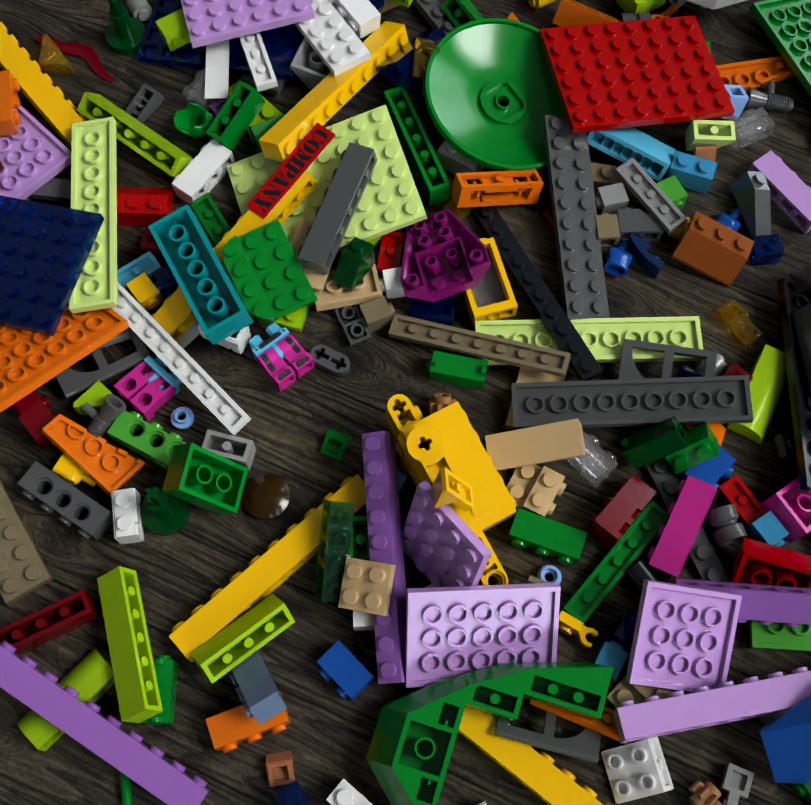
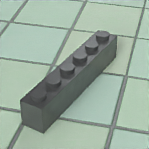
M349 142L347 149L342 152L338 169L334 170L331 185L324 192L323 203L321 207L317 208L314 223L307 230L305 243L298 250V259L303 268L325 275L328 274L378 161L374 149Z

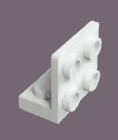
M658 737L644 739L601 752L617 804L674 789Z

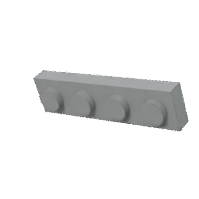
M634 158L616 168L615 174L668 235L686 224L687 218Z

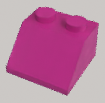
M799 477L761 503L766 512L771 510L788 531L789 535L785 539L789 544L811 531V492L800 490Z

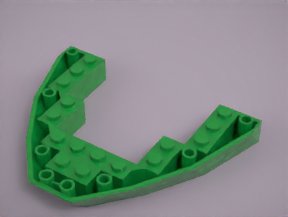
M587 662L502 663L437 681L382 707L366 760L391 805H437L465 706L514 722L518 719L524 697L592 720H598L602 717L614 667Z

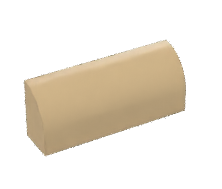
M578 418L485 436L487 452L497 471L585 456L583 430Z

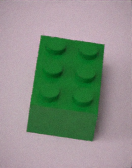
M193 443L176 445L173 449L162 492L219 515L237 514L248 468Z

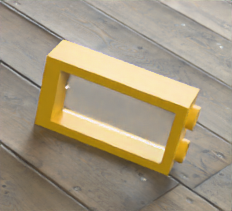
M494 237L479 239L487 249L491 266L476 287L462 292L473 327L475 326V321L501 320L516 316L518 305Z

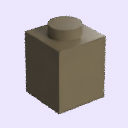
M602 213L595 215L598 240H600L601 249L617 248L620 240L617 214Z
M385 296L359 305L361 317L364 318L370 333L391 325L395 310L391 302L387 303Z

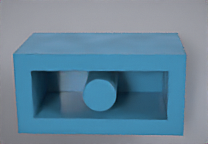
M675 151L666 179L675 175L682 187L706 194L713 180L717 162Z

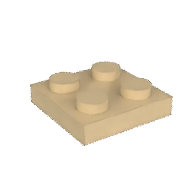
M346 557L338 607L388 616L396 565Z

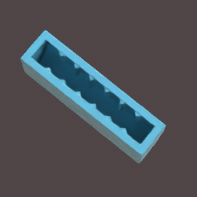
M634 127L590 131L587 136L589 145L623 163L634 158L651 178L659 182L668 170L675 153L674 148Z

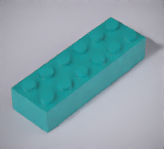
M188 204L148 226L202 331L213 345L254 323L199 220Z

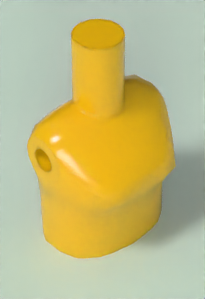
M64 453L52 469L54 474L71 485H77L81 480L92 487L96 485Z

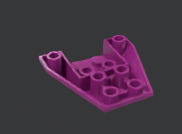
M449 208L427 216L428 219L408 226L400 275L406 297L429 302L442 300L476 287L491 266L485 245Z

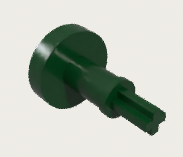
M107 0L110 7L109 16L112 20L105 30V38L109 48L114 53L122 56L134 55L140 52L145 47L148 39L143 23L137 18L128 16L127 8L122 5L121 0Z
M154 486L152 490L148 487L145 490L147 496L143 500L140 509L144 525L152 533L159 536H171L180 532L190 518L189 503L162 492L163 487L157 488Z

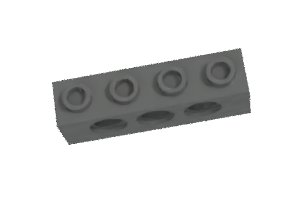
M37 461L34 462L17 483L24 489L21 493L31 501H34L35 498L42 503L39 506L50 514L53 511L57 512L60 515L58 518L69 527L72 524L79 528L77 532L87 540L93 537L99 541L113 523V514ZM51 486V490L47 494H43V490ZM65 499H70L67 506L61 507V503ZM89 511L87 518L79 520L83 512Z

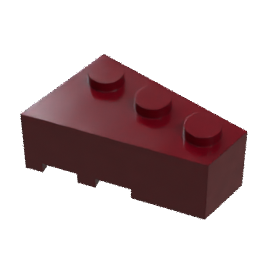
M37 388L10 407L42 448H45L52 442L41 433L42 428L59 414L57 411L55 413L50 411L49 408L52 404L45 395L41 397L36 391L39 388Z
M634 474L629 480L626 478L622 480L616 488L619 491L616 496L610 495L602 505L605 509L600 514L595 513L587 523L591 526L587 534L609 551L657 493Z

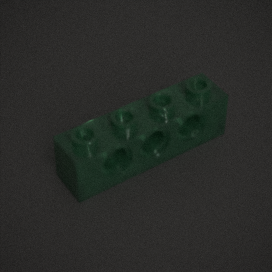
M323 499L314 595L321 602L339 603L346 557H350L355 503L349 501Z

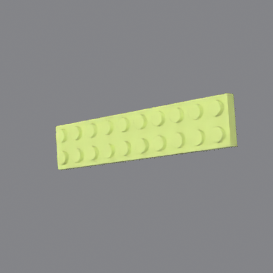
M114 117L72 123L69 310L72 314L117 307L116 120Z
M699 316L570 320L598 363H621L624 339L703 350ZM540 319L475 321V332L559 350ZM632 349L634 362H663L664 353ZM674 355L673 361H702V359ZM476 357V359L488 361L487 365H508Z

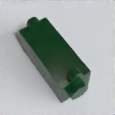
M675 416L621 439L620 441L624 448L622 449L623 456L636 469L686 448L687 433Z

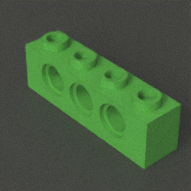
M126 410L121 413L107 431L112 440L168 470L174 446L187 444L182 441L183 438L174 432L168 434L163 431L162 426L154 421L150 423L144 421V417L133 410L130 413ZM137 430H143L140 436H134ZM163 440L161 446L153 447L156 441Z

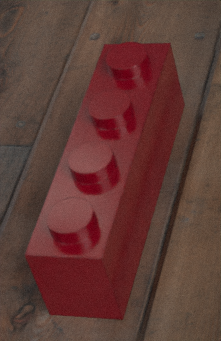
M82 589L0 628V643L4 640L16 648L14 653L20 656L100 616L92 596Z

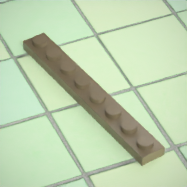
M394 314L388 332L389 337L564 378L571 358V353L400 314Z

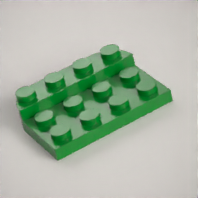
M278 219L239 237L234 236L225 244L223 249L225 267L251 317L261 321L273 322L318 300Z

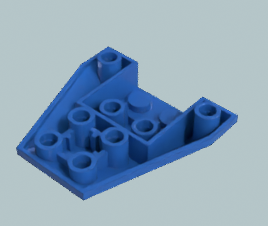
M810 694L759 730L775 783L811 784Z

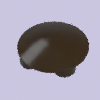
M266 473L255 476L247 483L243 491V504L246 510L252 516L259 519H277L285 511L290 501L288 485L281 477L274 474Z

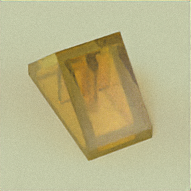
M45 33L42 38L38 64L48 72L75 74L77 71L54 41Z

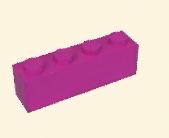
M689 475L686 481L682 480L677 489V493L680 494L676 503L672 501L667 511V515L670 516L666 525L662 524L658 531L657 537L660 540L657 546H652L648 553L647 559L650 560L649 565L675 578L679 577L715 497L717 487Z

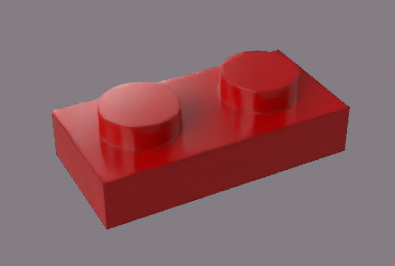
M393 231L382 236L376 268L377 273H382V270L400 267L405 233Z
M735 475L717 488L718 493L727 504L735 505L739 514L738 518L746 528L767 513L738 475Z

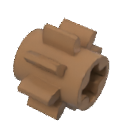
M449 393L434 394V400L429 399V413L433 414L456 402V399H451V394Z
M700 780L696 781L688 789L692 793L688 798L692 805H722L717 800L722 795L721 792L708 780L704 783Z

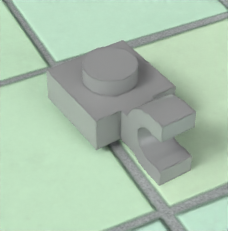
M732 763L726 764L720 789L727 792L722 805H738L739 797L744 800L748 799L754 777L753 772Z

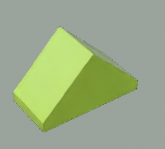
M98 380L73 403V407L79 415H87L81 408L88 403L99 412L106 395L112 393Z

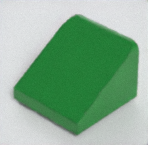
M330 429L326 432L319 453L341 461L352 437Z

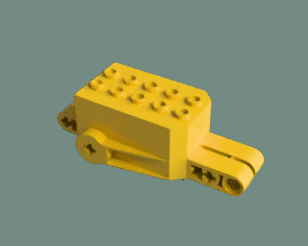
M403 394L393 395L387 403L385 421L392 434L395 435L397 442L395 446L400 457L401 470L412 479L416 488L419 483L425 480L433 487V483L443 467H446L472 486L474 509L465 512L453 503L448 505L491 551L478 585H489V577L495 580L496 585H508L507 574L483 532L511 517L516 512L515 507L517 505L507 490L501 475L494 467L491 457L480 442L478 434L471 426L465 411L456 401L423 418L417 405L413 406L407 396Z

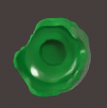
M188 103L185 109L177 110L173 117L175 128L195 139L205 136V132L213 122V116L201 105L195 103Z

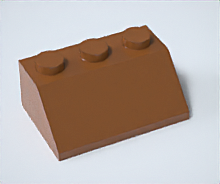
M696 211L684 224L671 258L729 287L748 260L754 241Z

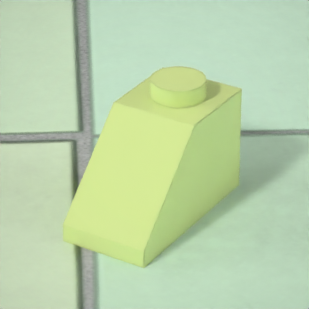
M694 120L684 132L686 151H694L697 146L715 145L719 148L736 141L734 121Z

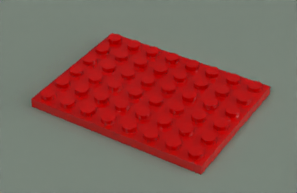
M695 15L542 28L539 30L538 36L571 133L732 117L735 112Z

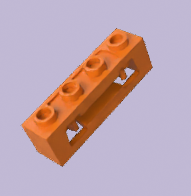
M536 169L456 173L451 196L457 208L537 204L544 183ZM513 177H524L522 182H519L518 179L513 180ZM479 179L481 184H476V181L468 184L466 180Z

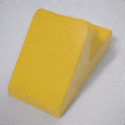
M446 467L441 468L432 487L434 508L453 503L465 512L474 509L472 486Z

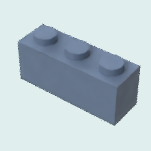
M258 651L254 652L234 667L232 672L228 673L233 684L237 687L235 690L242 702L246 701L242 704L249 718L254 716L259 725L287 709Z

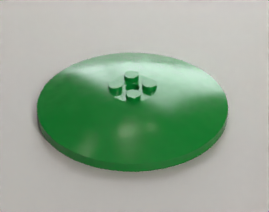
M486 18L474 20L455 28L435 47L424 76L426 107L430 118L442 137L457 152L469 160L497 171H526L546 168L547 160L542 118L544 115L566 116L538 36L539 29L516 20ZM498 100L505 101L507 106L499 105Z

